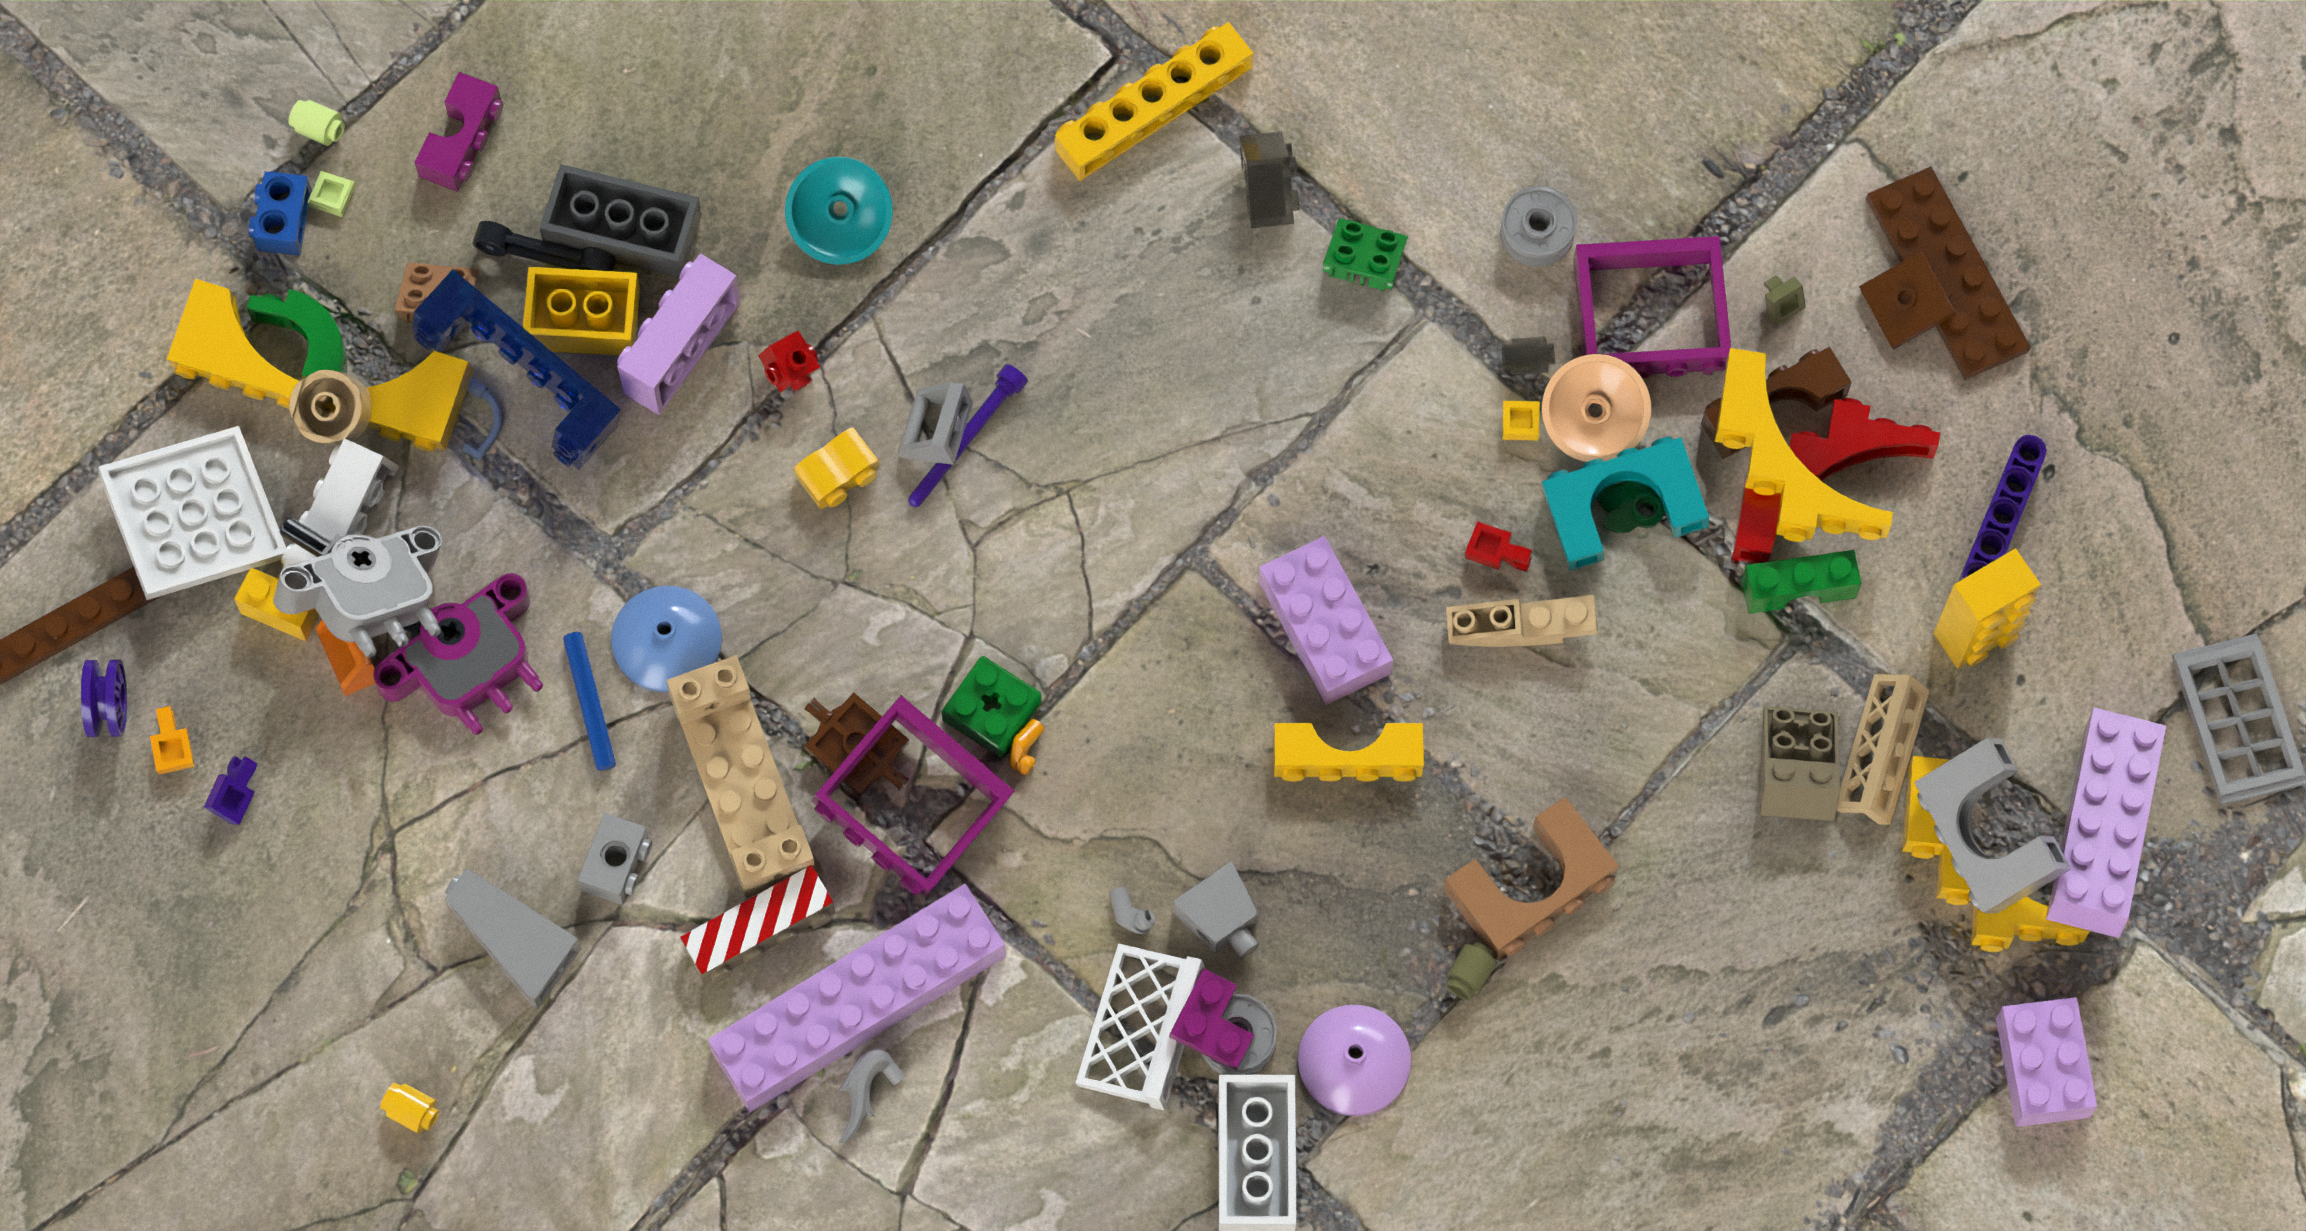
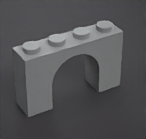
M1991 737L1985 738L1914 783L1919 791L1917 797L1921 806L1931 813L1936 823L1934 830L1937 837L1943 844L1948 846L1953 855L1951 862L1955 871L1962 878H1965L1970 888L1969 897L1973 905L1983 913L1997 914L2068 872L2071 868L2054 836H2038L2012 853L1998 859L1987 855L1975 842L1971 831V814L1975 803L1984 792L2019 771L2003 740Z

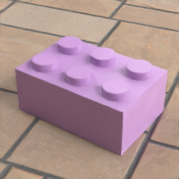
M2077 997L2002 1006L1996 1017L2015 1126L2020 1127L2090 1118L2097 1108V1102Z

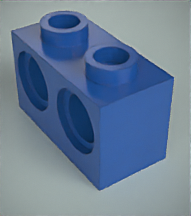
M264 171L262 184L257 183L255 189V204L258 205L257 215L251 216L249 222V237L253 238L257 251L300 256L309 209L308 200L312 192L307 176ZM280 193L290 194L285 200H274L275 196ZM280 225L284 227L279 233H268L269 229L273 226Z

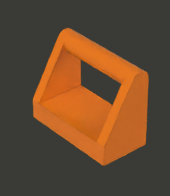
M321 619L315 629L344 695L347 696L375 684L373 677L375 669L370 657H366L356 642H347L336 638Z

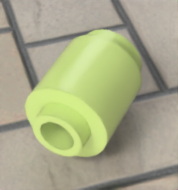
M303 100L297 101L289 115V125L295 129L296 133L326 146L332 144L333 141L337 142L344 132L345 124L342 122V114L312 100L306 102Z

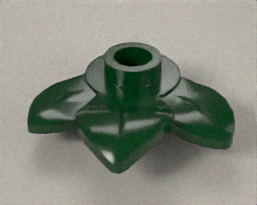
M1623 481V484H1612L1597 497L1599 505L1608 512L1602 525L1614 533H1629L1637 527H1655L1662 521L1665 510L1660 498L1654 494L1651 488L1638 482ZM1649 507L1653 513L1650 516H1643L1639 509Z

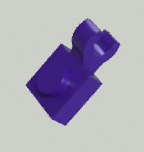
M233 756L228 764L227 774L218 775L204 808L230 824L240 825L255 792L246 786L256 770L257 763L246 756L242 760Z

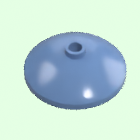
M658 586L637 594L622 607L613 624L611 644L616 663L628 679L638 686L651 691L668 692L666 680L717 662L722 646V632L715 611L700 595L682 587ZM663 626L671 628V632L667 635L659 634L658 630Z

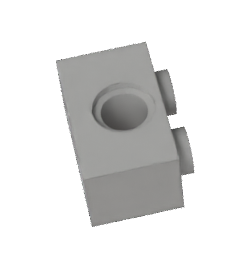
M604 813L578 878L580 890L623 905L626 896H632L636 889L639 875L635 874L639 862H645L651 850L652 841L648 840L647 828ZM622 854L626 856V861L620 866L614 867L607 863L612 855Z

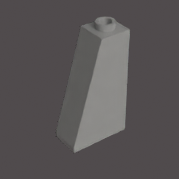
M466 868L461 876L456 875L446 888L445 893L447 896L445 899L449 909L533 1007L539 1009L581 950L578 938Z

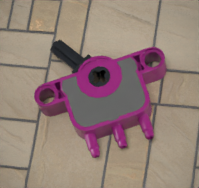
M507 573L497 578L462 604L443 603L430 609L441 629L440 634L437 636H431L420 621L403 627L405 631L411 633L412 640L406 646L400 647L383 659L373 672L374 681L380 695L385 700L395 702L404 699L421 687L438 710L451 717L458 716L467 729H470L474 735H478L483 731V727L472 710L488 698H491L503 713L511 712L513 705L502 688L520 676L534 692L540 691L543 688V683L528 663V652L521 634L511 623L522 615L530 605V595L524 579L520 575ZM516 589L521 592L520 596L514 600L503 598L504 594L509 590ZM458 633L459 638L453 637L454 634ZM446 637L451 638L449 642L446 641ZM390 675H399L401 677L400 681L393 686L383 684L384 680Z

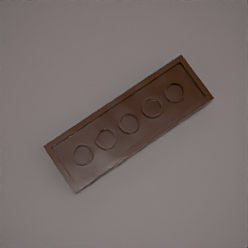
M1931 166L1867 194L1866 200L1900 263L1923 251L1957 315L1935 327L1964 380L2029 353L2031 346Z

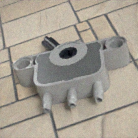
M287 518L284 521L279 533L315 555L316 558L290 565L281 571L273 595V602L278 610L286 614H298L315 608L328 630L336 638L342 641L356 642L366 657H372L376 654L371 637L386 632L390 634L398 646H406L409 639L405 635L406 632L403 627L418 621L421 622L425 630H428L431 636L440 634L441 629L438 626V621L428 607L433 585L427 575V572L431 571L434 567L442 543V538L437 530L429 526H417L378 539L361 534L347 535L345 537L337 534L330 541L294 518Z

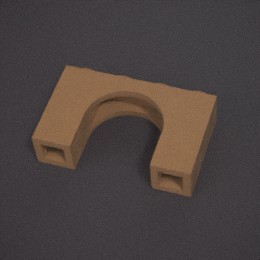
M1566 797L1537 815L1533 825L1535 832L1557 859L1562 871V883L1550 897L1533 903L1518 902L1507 897L1497 888L1476 859L1445 879L1444 892L1485 946L1493 951V956L1496 960L1505 954L1508 957L1515 955L1525 947L1526 943L1524 941L1535 933L1538 937L1544 935L1556 925L1554 921L1565 912L1568 916L1574 914L1586 904L1584 899L1595 891L1600 895L1616 883L1614 878L1618 872V864Z

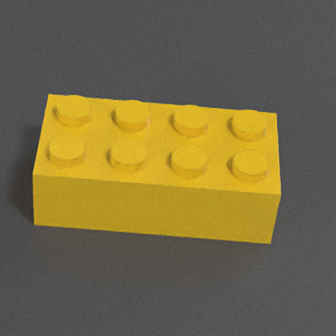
M2016 548L1957 582L1952 587L1933 634L1957 669L1966 664H1969L1970 667L1976 666L1989 656L1988 651L1998 645L2001 649L2010 646L2019 638L2018 634L2025 626V618L2031 613V605L2036 602L2035 597L2041 584Z

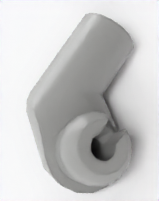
M1126 887L1115 888L1109 892L1115 918L1120 926L1136 934L1147 933L1155 924L1154 914L1148 909L1144 911L1132 907Z

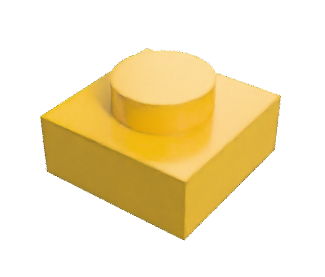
M1503 401L1502 440L1538 441L1540 402Z

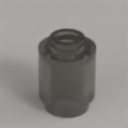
M1546 336L1511 338L1510 342L1502 343L1503 371H1512L1513 375L1548 372V365L1555 364L1554 344L1547 343Z

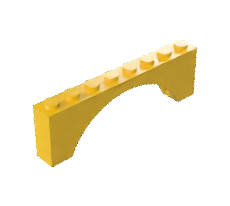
M194 280L166 358L171 366L175 368L174 373L195 380L196 375L208 378L209 384L224 390H229L230 385L241 388L244 395L253 399L263 400L264 396L277 399V405L289 409L292 391L299 380L279 371L254 349L243 329L238 313L237 300L230 289L202 280ZM433 351L423 362L400 377L382 384L366 387L370 393L372 407L367 427L379 430L381 437L391 441L400 442L402 437L414 441L413 446L424 451L434 452L435 448L446 451L474 369L469 361ZM327 402L325 409L335 412L336 405Z

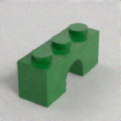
M1855 550L1746 565L1742 577L1748 614L1784 609L1788 602L1806 596H1818L1820 604L1856 599L1862 584Z

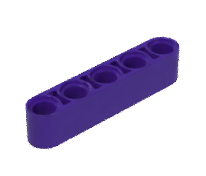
M2024 435L2016 441L1959 581L2006 554L2046 456V445L2039 437ZM2024 451L2030 452L2036 460L2026 461L2019 453ZM2017 483L2023 491L2019 493L2012 492L2006 484ZM2003 514L2008 517L2010 523L2001 524L1995 520L1993 515ZM1981 546H1992L1997 551V554L1993 556L1983 553Z

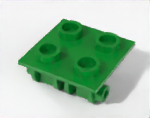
M1339 218L1323 261V272L1329 273L1328 277L1347 280L1348 273L1350 272V283L1354 282L1357 274L1361 275V286H1364L1366 277H1369L1367 286L1380 289L1381 291H1385V288L1392 290L1396 278L1395 274L1408 236Z

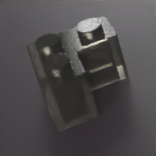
M1282 131L1239 136L1241 169L1245 180L1247 212L1251 228L1294 224L1293 211H1299L1300 206L1298 190H1292L1291 178L1297 177L1296 159L1292 153L1291 143L1285 144Z

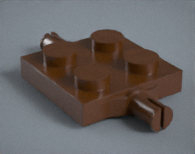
M854 692L841 706L833 709L831 712L814 697L804 710L808 711L821 723L816 734L805 744L804 749L831 773H834L882 716ZM891 725L844 779L843 783L860 797L873 782L884 776L900 791L903 785L907 784L909 778L893 765L896 757L909 744V739Z

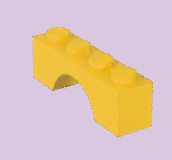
M1274 723V777H1282L1283 780L1290 782L1301 781L1304 777H1319L1320 780L1327 782L1338 781L1341 777H1356L1357 780L1364 782L1375 781L1378 777H1393L1394 780L1401 782L1412 781L1416 777H1422L1424 767L1423 723H1386L1382 733L1375 742L1357 751H1342L1330 747L1319 738L1312 723Z

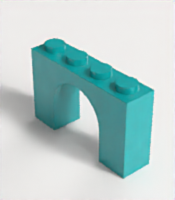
M1670 436L1663 437L1652 442L1651 447L1642 450L1628 448L1619 452L1616 455L1617 458L1604 462L1602 459H1594L1584 463L1582 469L1570 473L1567 470L1556 471L1548 475L1547 480L1542 481L1543 495L1569 571L1604 561V549L1591 513L1598 495L1608 486L1618 482L1634 481L1651 488L1662 502L1674 538L1709 527V515L1681 437L1672 439Z

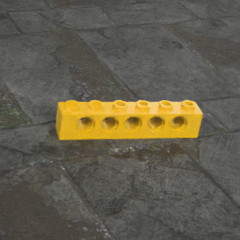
M1229 21L1221 27H1211L1202 35L1201 40L1192 46H1182L1173 54L1172 59L1166 63L1153 65L1144 73L1143 78L1133 84L1131 82L1124 84L1115 92L1114 97L1104 103L1102 101L1095 103L1086 111L1085 116L1075 122L1071 120L1063 124L1055 134V151L1076 178L1081 181L1252 69L1254 53ZM1212 57L1218 60V62L1208 65L1203 63L1202 60ZM1177 76H1184L1189 81L1180 84L1173 81V79ZM1148 95H1156L1160 100L1151 103L1144 100V98ZM1119 114H1127L1131 119L1122 122L1115 119V117ZM1090 133H1098L1103 136L1096 141L1086 138Z

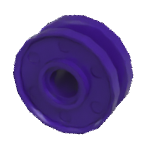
M121 659L109 660L105 676H102L97 660H86L84 662L81 677V712L84 731L87 737H98L100 735L103 720H106L112 737L124 735L127 721V684L124 664Z

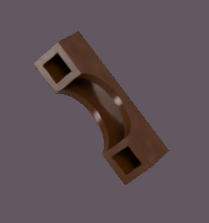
M1828 347L1820 352L1817 349L1807 352L1799 359L1797 364L1789 368L1783 365L1773 370L1766 379V390L1769 404L1780 400H1795L1818 411L1834 403L1835 399L1840 400L1847 396L1852 382L1831 348ZM1718 398L1706 406L1701 425L1721 458L1725 459L1747 447L1732 449L1724 446L1723 443L1715 442L1721 398Z

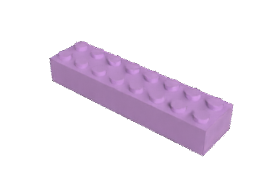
M963 884L708 1039L710 1051L750 1113L1006 957L1005 943L967 885Z

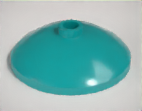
M842 156L828 157L810 164L795 178L789 188L785 201V219L793 240L806 254L824 263L836 265L850 264L868 257L883 243L891 227L893 203L886 183L872 167L854 158ZM836 202H844L847 205V212L838 214L834 210Z

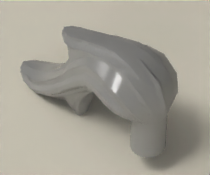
M880 1048L867 1051L859 1057L838 1090L840 1092L849 1091L851 1100L848 1124L839 1143L849 1140L861 1127L866 1116L875 1117L869 1099L870 1087L875 1075L882 1071L893 1085L905 1077L893 1062L889 1053Z

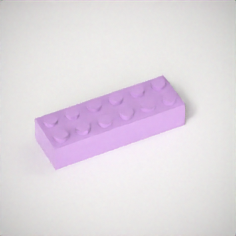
M2093 708L2084 731L2060 848L2071 870L2054 879L2046 920L2120 938L2129 918L2166 725Z

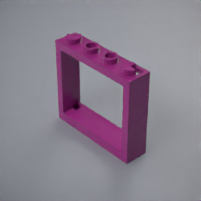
M1720 236L1576 244L1573 260L1583 356L1598 354L1590 271L1709 264L1718 347L1608 353L1602 355H1609L1626 362L1636 370L1642 379L1648 378L1652 374L1680 377L1688 372L1700 371L1706 375H1712L1713 371L1726 369L1731 339Z
M900 695L815 794L811 802L816 805L814 810L821 818L829 823L834 820L845 829L843 835L847 840L857 847L863 845L873 853L871 858L879 867L885 871L892 869L902 878L900 883L906 890L913 895L920 893L926 897L1015 791ZM895 720L992 801L927 878H924L830 798L832 793Z

